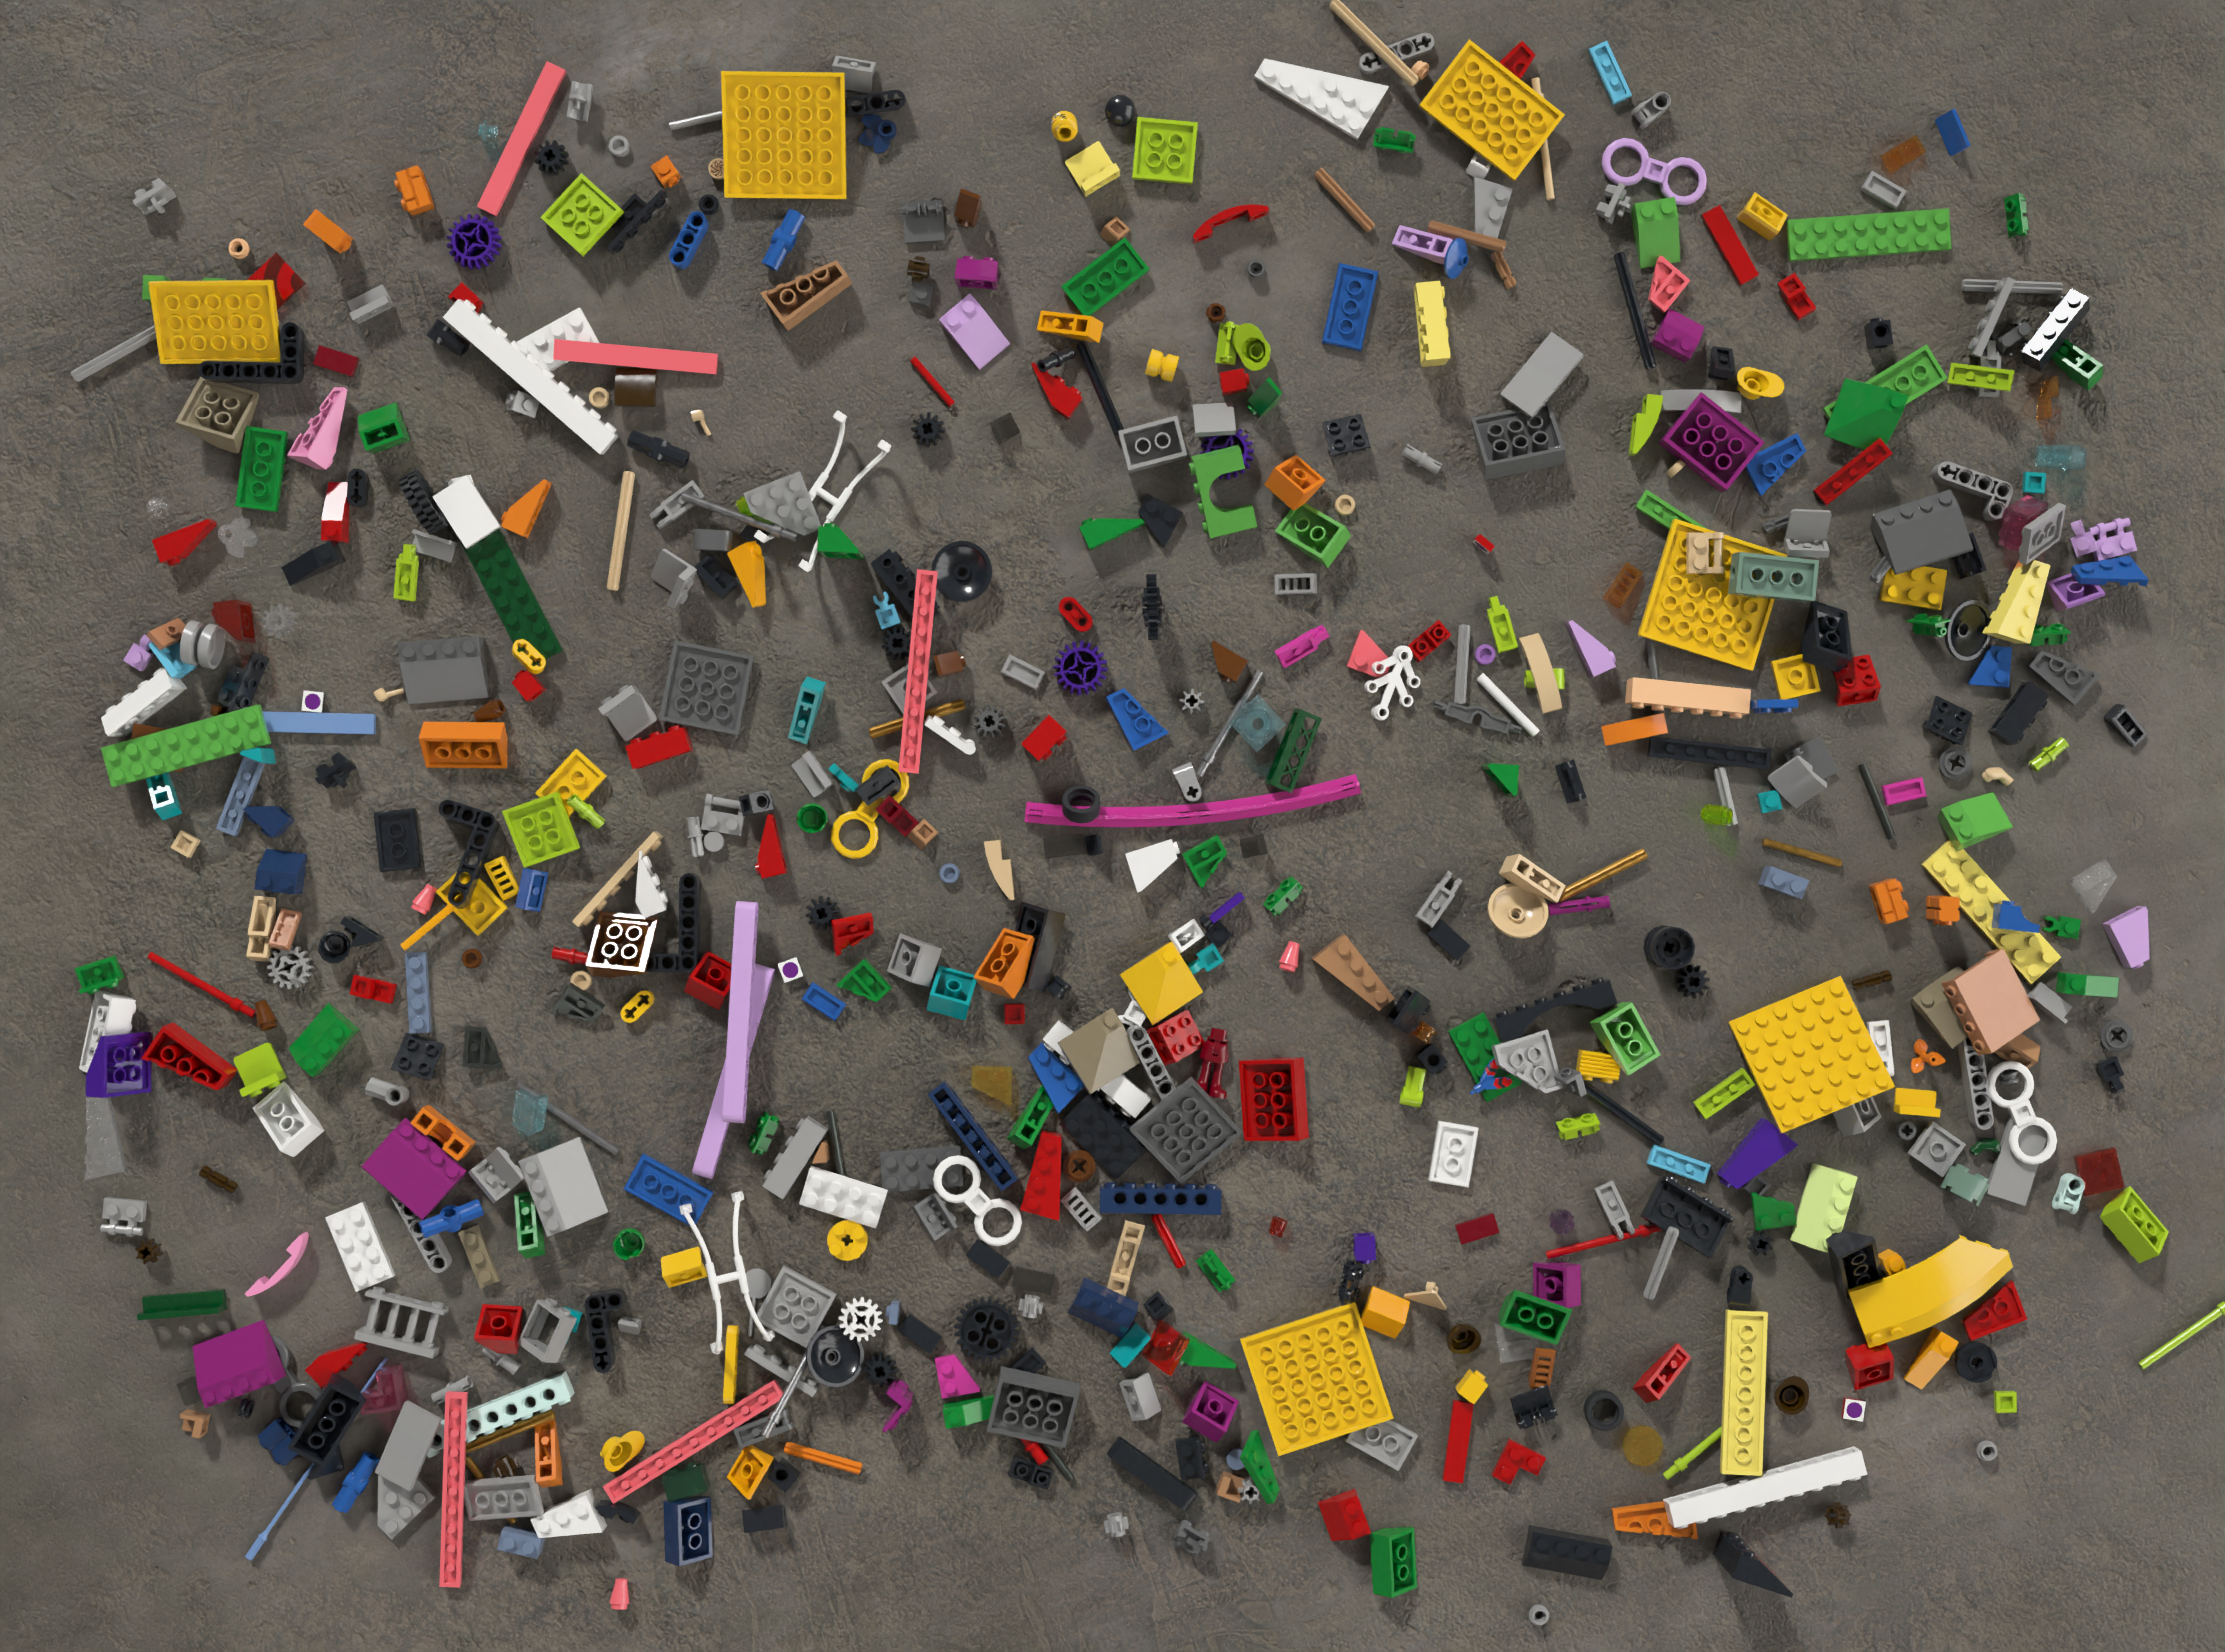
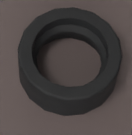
M1077 785L1065 791L1062 797V813L1068 820L1075 823H1088L1098 817L1100 812V795L1096 790L1085 785ZM1082 799L1093 804L1086 809H1077L1070 805L1072 801Z
M1595 1391L1588 1396L1584 1403L1585 1417L1591 1426L1597 1430H1613L1623 1420V1404L1610 1391ZM1600 1399H1608L1615 1405V1415L1608 1422H1599L1592 1414L1593 1405Z

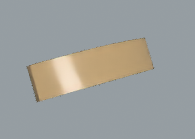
M1539 633L1519 638L1537 690V698L1542 714L1562 709L1552 665Z
M1126 1220L1107 1284V1288L1124 1296L1127 1293L1132 1269L1145 1225Z

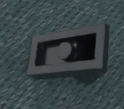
M1712 346L1708 377L1722 380L1733 378L1735 374L1733 350Z
M344 916L340 923L345 926L344 930L348 933L357 934L349 948L384 939L382 935L352 916Z

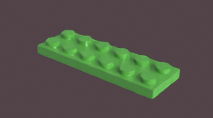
M1926 344L1865 383L1909 396L1906 402L1908 404L1948 378ZM1836 401L1822 409L1828 421Z

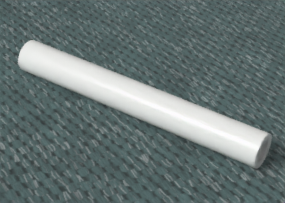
M1484 673L1476 679L1532 737L1540 731Z

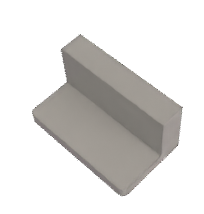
M836 56L832 64V73H845V90L870 94L876 62Z
M379 285L347 302L351 310L349 314L357 324L394 307L384 285Z
M415 529L412 530V533L416 534L413 545H416V552L452 562L457 543Z
M808 751L802 755V758L794 762L792 767L811 795L817 797L834 785V783L813 753Z
M2038 981L2028 994L2030 1001L2056 1022L2066 1024L2068 1020L2064 1017L2072 1009V1006L2042 982Z
M1144 1373L1136 1379L1123 1380L1119 1383L1132 1421L1146 1420L1161 1411L1149 1373Z

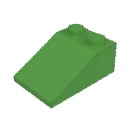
M1675 197L1635 203L1630 214L1640 269L1656 266L1657 258L1661 255L1671 264L1680 262L1679 223Z
M1306 503L1294 511L1290 509L1275 530L1286 541L1326 568H1329L1351 537L1344 525Z
M1993 792L1962 800L1942 808L1937 816L1956 852L2013 828Z
M1621 1002L1590 1022L1600 1042L1627 1076L1661 1055L1632 1002Z

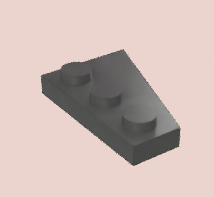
M2039 651L2026 666L2071 705H2076L2101 675L2045 651Z

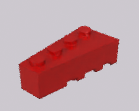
M174 1022L160 1029L141 1058L145 1061L154 1062L162 1068L173 1070L181 1076L190 1077L193 1081L214 1090L228 1086L238 1071L237 1068Z

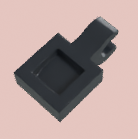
M1205 914L1199 918L1208 929L1204 934L1218 949L1232 936L1219 920L1214 924Z
M2116 1056L2095 1064L2104 1083L2109 1082L2112 1093L2116 1092L2118 1094L2125 1091L2119 1078L2124 1075V1072Z

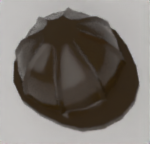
M1458 1323L1451 1327L1446 1338L1448 1349L1457 1354L1473 1352L1479 1347L1482 1340L1478 1330L1466 1323Z
M1791 1376L1778 1386L1774 1396L1778 1409L1785 1414L1795 1415L1806 1408L1809 1400V1387L1804 1379L1798 1376Z

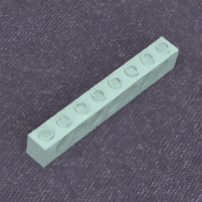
M561 1372L467 1410L466 1443L477 1438L476 1435L481 1433L488 1435L496 1431V1427L501 1425L503 1428L514 1424L516 1419L521 1418V1420L532 1417L536 1411L540 1410V1413L550 1410L552 1408L551 1405L556 1403L563 1405L571 1401L570 1398L575 1392L567 1372ZM547 1389H550L554 1392V1398H551L546 1394ZM528 1397H533L536 1405L529 1404ZM509 1404L516 1406V1413L510 1411ZM490 1412H495L498 1415V1420L492 1419ZM445 1419L441 1421L436 1433L441 1436L442 1442H437L434 1438L427 1454L428 1458L439 1454V1450L444 1449ZM472 1419L479 1422L480 1426L478 1428L472 1425Z

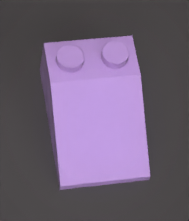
M970 293L939 319L943 328L979 370L1010 345L1009 341Z

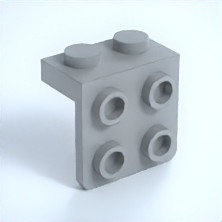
M1793 509L1790 511L1783 543L1787 556L1793 558H1828L1830 550L1826 538L1832 516L1829 510Z
M667 549L660 551L651 578L672 592L667 603L669 607L674 609L679 603L682 605L686 601L688 590L694 583L693 578L697 569Z
M633 685L623 686L617 691L618 695L614 698L611 696L601 702L602 706L598 708L602 715L609 718L625 741H629L657 721V715L637 687Z
M497 1147L486 1159L468 1172L493 1204L524 1179L522 1170L511 1161L509 1154L500 1147Z

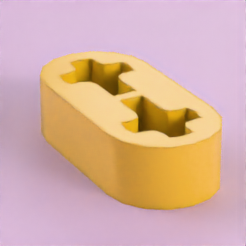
M520 639L514 642L512 655L529 672L533 674L541 673L545 668V658L528 641ZM518 647H525V653L523 651L518 652ZM533 661H534V662L539 661V662H540L539 666L536 665V666L533 667V666H532Z
M649 990L637 993L622 1008L621 1018L628 1023L638 1020L653 1005L655 1001L653 993ZM641 995L649 996L648 1004L643 1003L641 1006L638 1004L642 1000ZM634 1007H636L637 1010L633 1013L635 1017L628 1018L626 1016L628 1014L626 1010H631Z

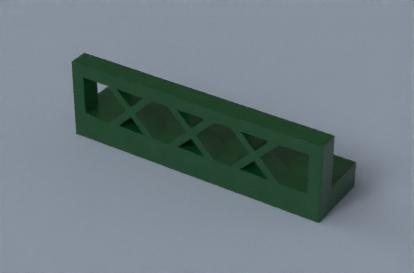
M1294 709L1266 778V784L1292 793L1322 718L1301 709ZM1309 717L1315 720L1313 727L1306 731L1303 723L1305 718ZM1304 735L1306 740L1305 747L1298 749L1296 740ZM1296 754L1299 762L1297 766L1290 768L1288 760ZM1289 773L1291 778L1288 787L1279 784L1282 775Z
M225 1289L143 1296V1312L137 1314V1320L219 1314L227 1309Z

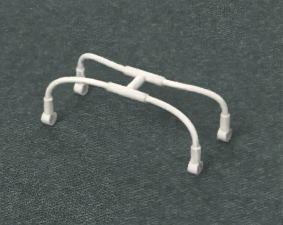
M838 410L833 415V418L840 423V431L834 453L827 468L820 474L809 491L812 501L818 495L833 505L831 511L826 516L825 523L833 522L851 495L854 486L891 448L890 444L881 439L877 447L882 452L854 478L838 499L821 487L829 477L828 474L836 461L844 437L847 416ZM757 530L754 535L755 538L763 543L775 538L771 534L767 536L760 530ZM818 537L809 562L802 559L798 565L806 572L811 571L816 558Z
M743 1191L731 1194L732 1201L735 1202L733 1248L736 1272L716 1276L714 1264L711 1262L706 1244L689 1214L693 1212L691 1204L679 1206L680 1213L685 1216L691 1226L706 1260L705 1266L717 1313L716 1342L710 1344L711 1351L714 1354H719L724 1350L721 1341L722 1310L718 1286L721 1283L738 1279L741 1293L744 1294L749 1312L762 1333L763 1339L771 1341L775 1337L774 1330L764 1329L753 1308L748 1293L749 1286L742 1256L739 1253L738 1216L740 1202L744 1200Z

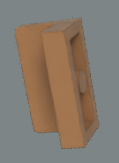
M2019 1034L1994 1051V1053L2006 1061L2020 1062L2030 1069L2038 1062L2041 1047L2023 1034Z

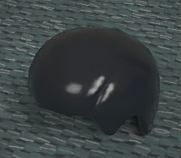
M1116 95L1110 98L1105 106L1106 118L1114 126H1126L1133 120L1136 112L1133 100L1126 95Z
M329 931L323 935L318 946V953L321 958L328 963H339L345 960L350 951L348 936L340 931Z

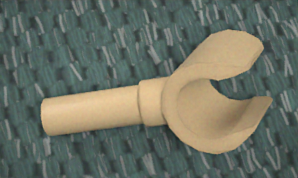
M691 411L693 422L700 421L706 436L711 435L705 423L703 411Z
M380 688L373 693L377 700L385 701L389 697L404 693V689L386 693L384 688Z

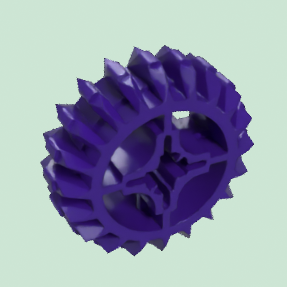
M471 214L467 215V220L460 217L461 223L453 222L456 228H449L452 235L446 236L451 241L446 244L451 249L449 254L455 256V262H460L462 267L468 265V268L473 270L474 266L477 269H481L482 263L489 267L488 260L495 262L493 255H500L496 248H502V245L498 243V241L502 240V237L497 235L499 229L494 227L495 223L492 221L488 222L487 217L481 218L479 214H476L474 219ZM477 227L474 228L470 233H464L470 228ZM485 229L489 236L488 245L483 242ZM460 239L465 241L464 254L460 249ZM468 239L477 240L480 244L471 243ZM478 251H484L482 254L475 256Z
M1239 429L1236 435L1211 436V439L1205 436L1203 440L1208 444H1201L1200 448L1206 451H1201L1200 454L1227 448L1228 443L1230 444L1229 447H1232L1233 439L1241 444L1243 449L1244 467L1249 469L1250 464L1246 461H1253V457L1248 454H1253L1254 449H1248L1253 443L1252 441L1245 442L1249 435L1246 434L1241 437L1240 435L1243 430ZM1228 437L1224 445H1212L1217 439ZM1244 469L1237 470L1240 474H1245ZM1237 471L1225 473L1226 480H1230L1231 473L1235 479L1238 478ZM1223 474L1218 476V479H1222Z
M1080 641V647H1076V643L1072 642L1073 649L1070 650L1069 646L1065 645L1067 652L1059 651V654L1063 656L1062 659L1055 657V661L1060 662V665H1054L1053 668L1059 669L1060 672L1054 673V676L1062 677L1057 681L1058 684L1066 683L1062 688L1063 690H1066L1068 686L1071 687L1070 694H1073L1074 689H1078L1077 695L1081 696V690L1085 689V694L1089 695L1088 688L1091 687L1092 691L1095 692V683L1100 687L1102 686V683L1098 681L1099 678L1106 679V676L1102 675L1101 672H1107L1108 668L1101 667V665L1106 664L1107 660L1100 661V658L1104 656L1103 652L1096 655L1099 648L1096 646L1093 651L1090 650L1092 645L1090 642L1087 644V648H1084L1083 641ZM1079 652L1090 654L1095 661L1084 662ZM1074 654L1075 664L1068 669H1064L1066 659ZM1078 658L1082 666H1089L1083 670L1084 678L1079 674V671H1075V668L1078 667ZM1098 667L1095 678L1087 683L1086 673ZM1066 675H1078L1082 685L1073 684L1066 678Z

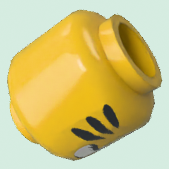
M1060 111L1053 116L1051 120L1053 136L1062 142H1068L1076 137L1078 132L1077 119L1071 112Z

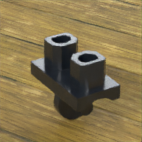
M338 752L331 758L334 763L333 766L329 768L328 765L321 764L316 768L318 776L315 779L317 783H321L327 789L331 786L335 788L337 785H340L342 788L346 787V779L350 777L349 773L357 768L354 762Z

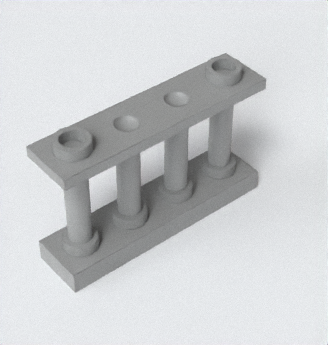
M373 1287L365 1292V1296L372 1297L373 1299L366 1326L356 1331L354 1339L432 1359L438 1355L440 1346L434 1345L433 1339L439 1315L446 1314L450 1307H446L444 1303L438 1301L430 1303L385 1292V1289L382 1287ZM381 1300L392 1302L386 1330L383 1332L376 1331L374 1327ZM400 1305L412 1307L406 1334L403 1337L396 1336L394 1333ZM420 1310L432 1312L426 1337L422 1342L416 1341L413 1337Z

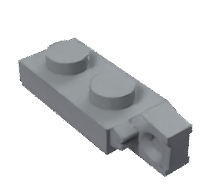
M1988 340L1982 356L1978 357V366L2001 369V356H1999V352H1995L1996 341ZM1977 388V397L1997 398L2000 395L1999 390Z

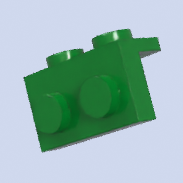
M116 955L74 969L82 987L78 990L80 994L87 992L90 995L100 991L99 988L104 986L107 989L115 987L124 978Z

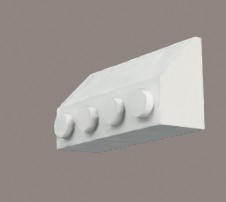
M165 668L157 670L153 674V678L140 683L135 692L126 694L122 697L121 703L117 706L113 705L105 711L106 714L101 717L107 736L112 737L127 736L132 732L134 723L142 724L186 690L187 687L181 679L172 678Z
M105 991L95 993L79 1066L80 1070L88 1072L101 1036L131 1033L132 1015L136 1011V1000L128 996Z

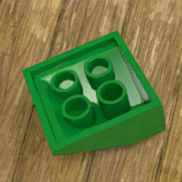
M1845 378L1823 436L1860 450H1865L1879 438L1887 445L1909 396L1888 388Z

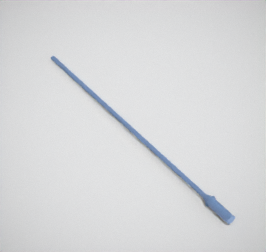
M385 1357L362 1389V1395L365 1394L388 1358ZM313 1461L266 1530L258 1535V1538L245 1555L248 1560H252L263 1543L267 1541L269 1531L316 1465V1462Z

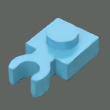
M883 592L885 599L882 602L878 601L876 595L873 596L875 604L880 607V609L875 610L882 630L901 623L895 605H888L889 596L886 592Z

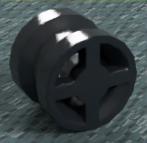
M1058 975L1055 976L1054 982L1047 986V989L1061 1000L1065 997L1066 991H1070L1072 988Z

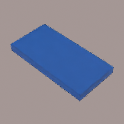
M1339 263L1322 343L1361 352L1379 271Z
M645 1153L642 1154L623 1188L625 1191L687 1225L689 1223L685 1216L681 1215L679 1206L691 1204L693 1212L689 1214L696 1225L714 1193L712 1190Z

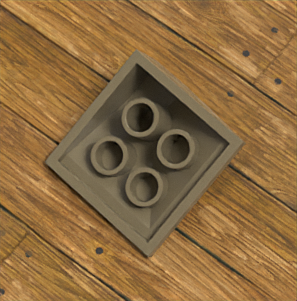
M200 377L175 423L177 426L217 448L238 454L244 444L246 426L251 425L259 393L227 383L209 382Z
M1959 966L1928 985L1915 995L1910 1002L1951 1049L1964 1041L1968 1035L1941 983L1952 980L1964 971Z
M1113 1008L1058 1042V1045L1089 1094H1092L1140 1063L1124 1025Z

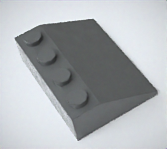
M1546 402L1533 419L1518 408L1471 418L1479 462L1485 480L1564 464L1566 449L1550 402Z
M1951 490L1873 514L1870 528L1895 575L1973 551L1959 504Z
M475 636L398 643L399 664L408 704L489 698L485 638Z
M1001 1366L987 1431L1065 1448L1079 1397L1080 1383Z

